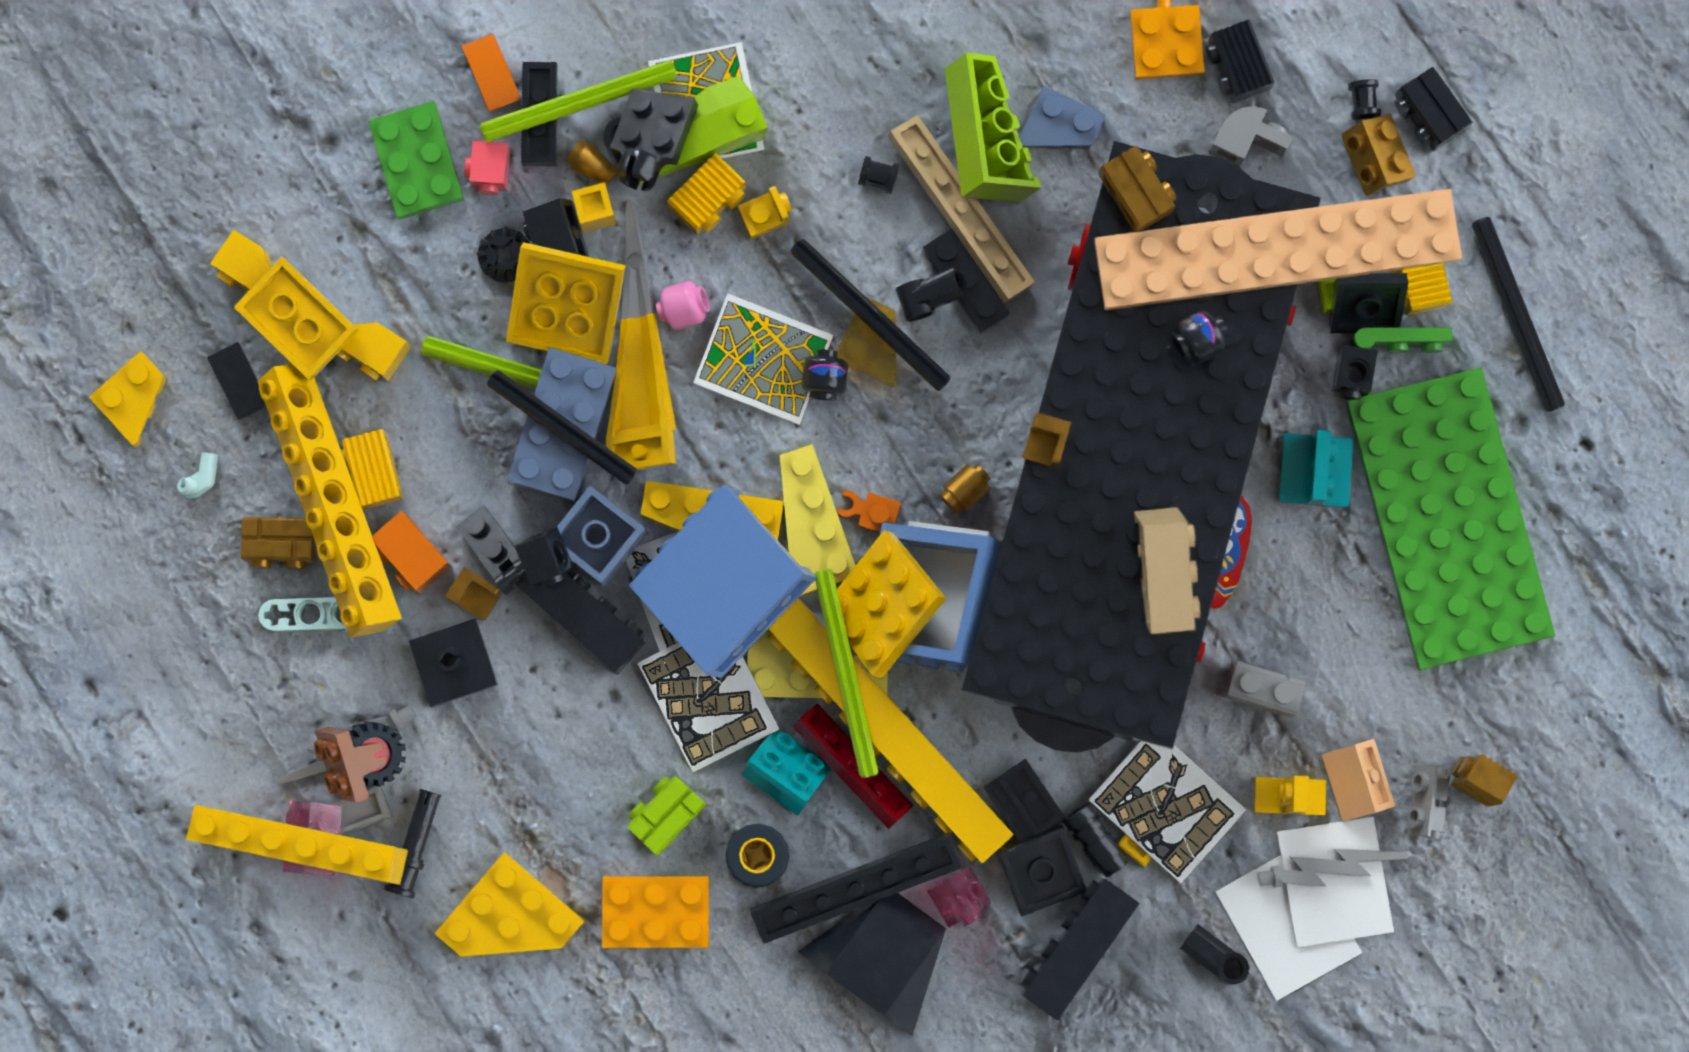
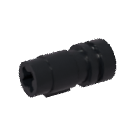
M1090 801L1073 811L1062 822L1068 831L1074 832L1072 835L1074 840H1079L1084 846L1082 849L1094 867H1098L1105 878L1122 869L1128 863V860L1121 852V848L1110 832L1103 826V818L1096 816L1097 810Z

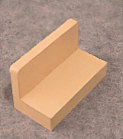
M1374 739L1322 755L1343 821L1395 807Z

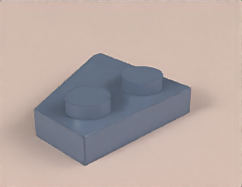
M1044 86L1019 137L1023 148L1047 147V149H1061L1062 147H1072L1074 149H1089L1106 115Z

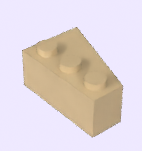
M1177 507L1135 511L1134 519L1135 523L1139 524L1140 532L1138 555L1142 559L1143 579L1141 582L1148 630L1151 634L1195 630L1194 618H1200V605L1198 596L1192 595V583L1198 580L1195 560L1190 561L1189 547L1195 546L1193 525H1187L1186 519Z

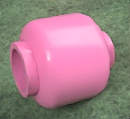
M685 281L666 287L661 291L660 302L656 303V311L662 323L667 322L672 329L681 330L704 322L706 312L710 311V303L707 293L702 286H697L693 281Z

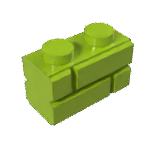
M677 775L671 780L665 776L652 790L656 796L647 805L641 801L627 816L631 822L626 827L657 856H660L707 806Z

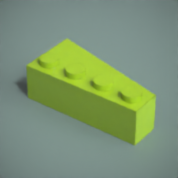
M964 53L945 68L961 197L1020 203L1042 187L1038 176L1033 177L1029 162L1032 161L1028 147L1023 148L1017 130L1020 128L1017 116L1012 114L1006 100L1010 96L996 56Z

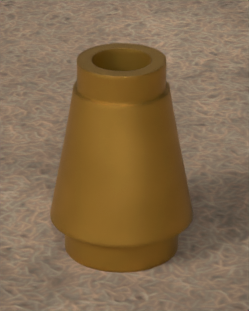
M580 139L565 159V162L571 165V170L599 183L605 182L606 186L616 174L617 168L590 141L586 143Z

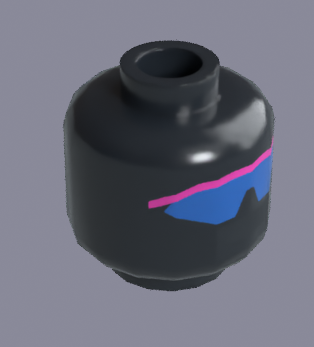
M1200 311L1176 324L1175 334L1171 336V341L1181 360L1200 364L1224 351V337L1228 336V330L1219 316L1214 318L1207 311Z
M817 349V356H809L804 360L802 388L809 393V398L836 401L837 395L845 393L848 363L844 359L837 358L838 351Z

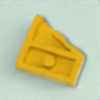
M140 351L89 398L131 445L136 448L141 443V434L147 419L152 416L156 397L161 393L167 378Z

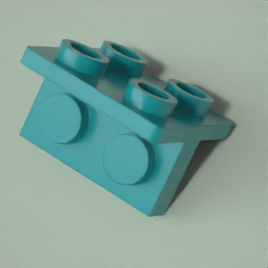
M1317 430L1313 435L1285 433L1282 444L1279 501L1282 503L1348 507L1353 440L1351 438L1331 437V431Z
M777 730L769 734L746 763L747 766L741 775L798 816L819 785L829 774L831 768L821 757L811 753L797 743L790 735Z

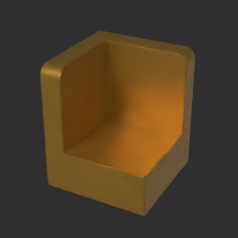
M1036 412L1023 453V459L1057 469L1071 422Z
M463 567L445 597L481 620H486L503 592L498 587Z

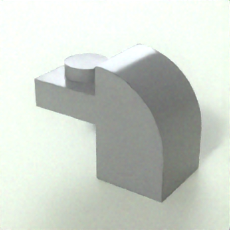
M1245 107L1236 110L1226 118L1209 153L1240 167L1252 143L1283 157L1293 136L1287 134V130L1276 123L1270 122L1268 125L1263 123L1262 120L1267 112L1266 109Z

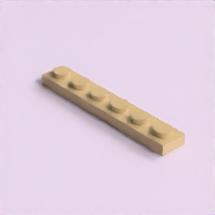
M916 115L891 130L887 137L1004 304L1031 288L1035 281L978 200L961 197L957 170L919 116Z

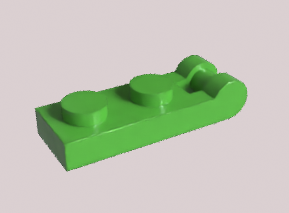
M1452 327L1362 328L1350 339L1349 346L1365 349L1387 348L1388 353L1408 352V348H1421L1423 353L1442 352L1443 347H1447L1453 341Z

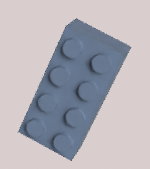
M549 347L534 396L596 439L615 380L616 367ZM527 415L507 482L511 486L575 505L590 459Z

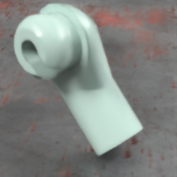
M201 453L199 471L188 478H181L177 484L178 492L186 498L192 499L211 489L215 484L219 455Z

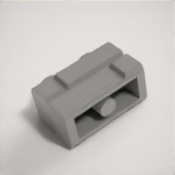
M1237 661L1232 664L1223 697L1291 718L1296 716L1305 681L1295 678L1287 679L1285 675Z

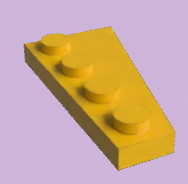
M646 481L640 515L646 520L679 532L683 528L684 521L691 514L698 512L707 503L706 499L713 490ZM739 495L738 497L778 540L784 501Z

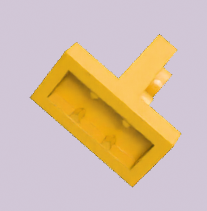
M1291 776L1287 778L1254 777L1253 813L1326 815V780L1309 779V776Z

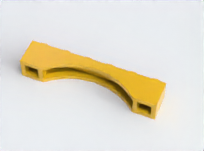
M234 229L210 263L218 271L215 275L216 278L232 288L236 283L247 290L244 296L272 267L267 252ZM378 322L354 324L359 331L336 356L345 362L353 358L362 364L359 370L375 381L379 376L389 381L411 349V346L407 341Z
M194 805L186 840L398 885L401 883L408 850L199 805Z

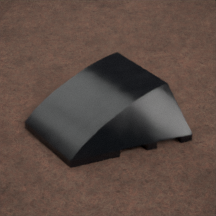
M896 893L859 907L798 952L881 1015L913 1036L946 928L902 895Z

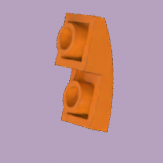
M493 33L461 45L487 111L490 112L521 100Z

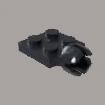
M637 89L631 90L610 147L614 155L621 156L615 173L622 184L637 190L641 180L644 181L641 191H649L655 186L660 170L665 165H677L698 108L695 98Z

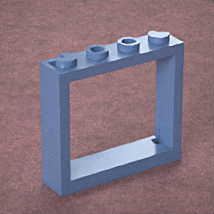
M882 523L880 534L884 529L893 532L905 548L909 545L977 555L954 651L910 644L896 661L912 665L913 659H918V665L933 669H939L941 663L946 664V670L964 673V669L969 664L1002 541L990 536Z

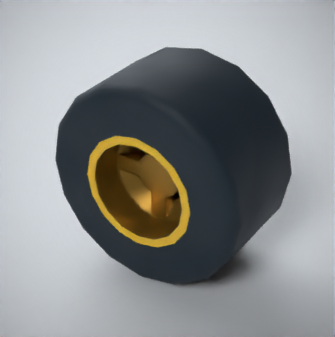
M760 823L746 825L736 831L728 841L725 853L727 867L732 876L743 885L755 888L769 886L779 880L787 870L790 858L788 844L782 834L773 827Z

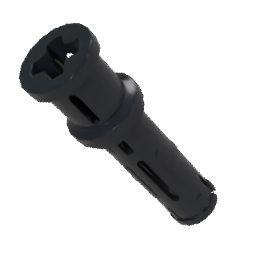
M424 789L419 790L420 793L402 849L408 850L401 883L400 885L389 883L385 884L384 887L386 891L409 898H414L416 894L413 888L419 870H423L425 865L421 857L439 800L442 796Z

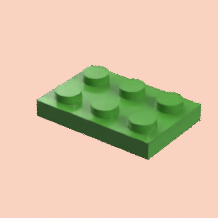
M434 101L368 120L398 220L464 201Z

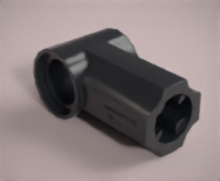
M955 267L927 279H917L904 283L895 289L906 322H914L929 317L936 312L935 309L968 296V285L965 277Z
M1199 924L1196 925L1179 948L1214 974L1224 984L1236 985L1242 983L1249 974L1250 966L1247 959L1243 955L1236 953ZM1229 958L1237 960L1241 965V973L1235 979L1226 977L1223 972V964Z

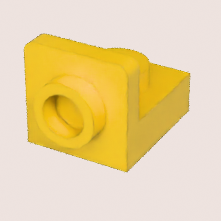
M776 186L770 187L768 193L738 205V210L751 240L789 224L788 213L793 211L786 193L779 194Z

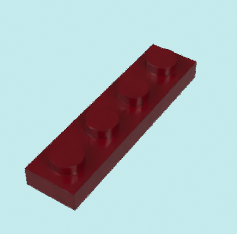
M818 703L792 725L798 734L888 829L914 806L879 768L877 775L861 778L851 738Z

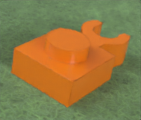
M845 490L842 492V497L852 500L853 507L850 510L837 508V514L842 518L859 516L858 527L880 534L882 523L895 524L901 502L870 492L867 494L866 501H861L854 492Z

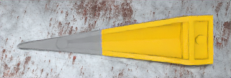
M628 199L626 203V266L616 376L606 434V447L630 463L638 471L676 464L673 435L676 425L636 204L633 200Z

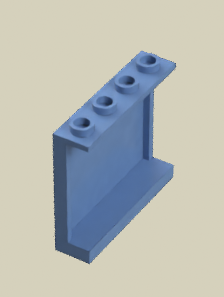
M726 485L715 489L709 494L706 499L707 503L698 512L691 514L684 521L683 528L677 535L666 540L660 546L658 555L651 562L641 566L635 574L636 578L629 584L632 590L704 673L719 678L747 652L817 579L809 568L797 563L738 497L741 494L740 491Z

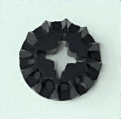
M507 227L491 230L485 238L481 239L477 252L478 262L482 271L490 279L504 283L515 281L520 247L523 242L530 244L529 240L519 230ZM511 244L510 253L517 262L504 259L497 266L499 255L493 247L504 250Z

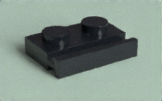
M1026 758L983 787L1019 841L1044 832L1065 818V815Z

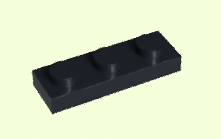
M522 62V109L557 98V62ZM557 119L521 131L522 166H557Z
M952 228L923 247L924 253L938 273L955 267L965 277L968 285V296L957 301L980 334L1009 316V311Z

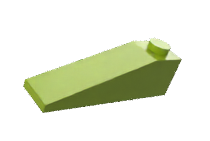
M739 76L711 85L694 97L698 108L677 165H665L660 170L658 178L707 161L715 153L720 156L764 140L768 126L754 94Z

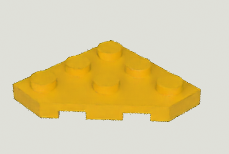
M504 852L434 934L461 957L561 949L583 925L585 920L510 855Z

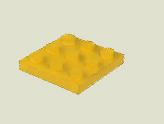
M523 242L519 252L506 342L548 351L549 347L607 365L610 359L626 265Z
M885 529L837 588L849 645L870 673L881 679L947 599L896 535Z

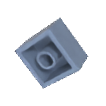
M591 485L557 526L572 563L603 587L609 583L648 534L642 525Z

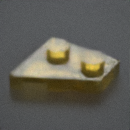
M868 298L895 324L894 309ZM855 314L837 349V358L844 359L849 367L894 388L896 384V352Z

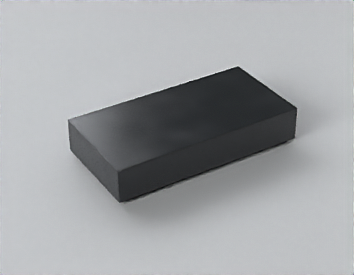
M239 342L207 357L237 419L241 420L266 407L265 401L260 395L258 378Z

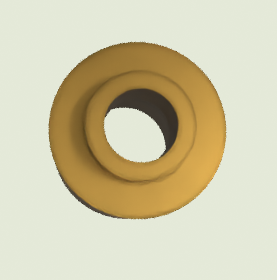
M966 464L943 486L944 491L939 497L955 514L959 515L963 510L967 512L991 489L987 483L991 478L978 464L974 467Z

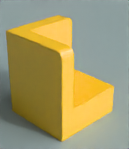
M605 182L571 191L583 233L617 224Z

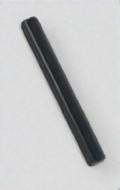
M496 370L489 377L487 385L493 391L622 483L628 485L637 474V469L501 371Z

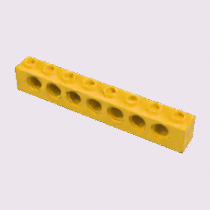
M293 364L274 366L257 381L260 395L265 401L271 418V426L276 432L282 448L283 459L288 465L294 482V490L299 496L305 512L306 523L311 529L317 546L318 556L323 562L329 579L330 590L334 593L341 621L346 626L349 638L385 631L401 620L402 617L315 378L312 381L308 380Z

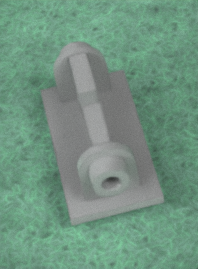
M1424 765L1415 766V774L1412 778L1411 808L1407 817V835L1439 839L1440 832L1444 833L1446 808L1435 806V801H1447L1450 776H1447L1446 768Z

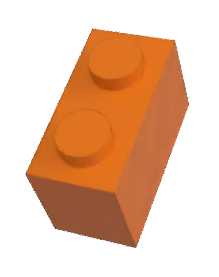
M402 510L372 535L381 562L384 565H387L389 562L394 565L399 571L395 578L407 591L414 588L421 594L451 567V564Z

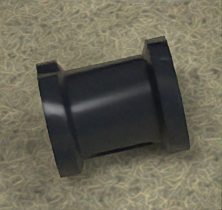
M1364 79L1348 84V91L1352 92L1354 111L1351 112L1352 120H1367L1382 115L1381 109L1377 108L1376 88L1379 87L1378 80Z
M865 156L858 185L864 186L869 184L886 189V193L892 194L899 164L894 163L891 166L873 161L871 157Z

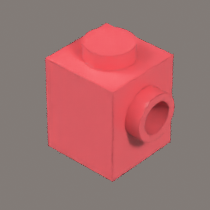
M485 141L472 142L471 158L466 157L464 176L469 178L472 188L478 189L479 194L498 195V191H508L511 155L508 144Z

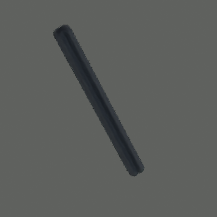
M1490 217L1478 219L1472 223V229L1544 409L1547 412L1560 409L1565 405V401L1492 219Z
M800 239L794 244L791 249L792 255L935 390L940 391L949 383L950 375L805 239Z

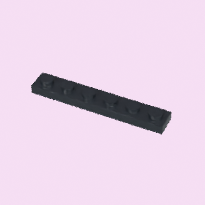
M948 832L750 908V913L763 944L959 870L962 868V864Z

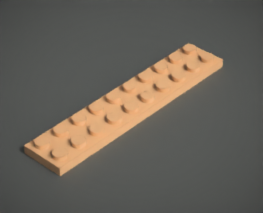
M1451 189L1110 235L1094 239L1104 311L1460 262L1462 260Z

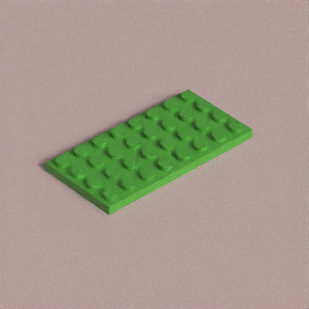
M1482 367L1362 396L1361 400H1355L1356 398L1347 400L1345 402L1417 670L1556 636Z

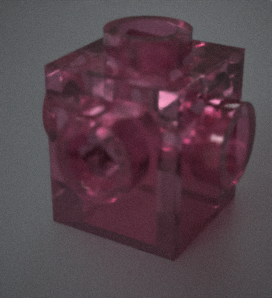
M971 866L966 867L927 891L948 928L960 921L966 927L981 918L983 915L980 910L992 903Z

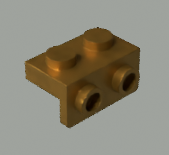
M1391 114L1363 120L1342 133L1343 142L1366 196L1373 195L1386 187L1409 182L1417 177Z

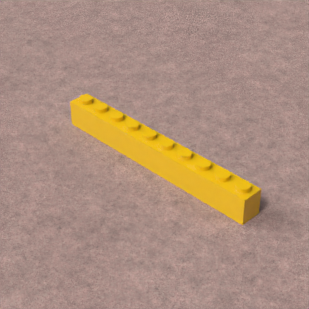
M798 598L769 628L772 633L767 638L780 652L787 649L795 658L791 662L793 667L804 678L809 674L819 684L815 691L828 705L834 700L843 710L838 716L848 726L826 627ZM853 658L875 756L877 757L882 753L890 762L886 768L899 783L905 779L914 788L910 795L923 809L929 805L938 815L934 819L936 824L945 833L949 832L950 834L953 831L962 841L958 845L959 849L971 862L977 858L981 863H984L1014 835L1013 832Z

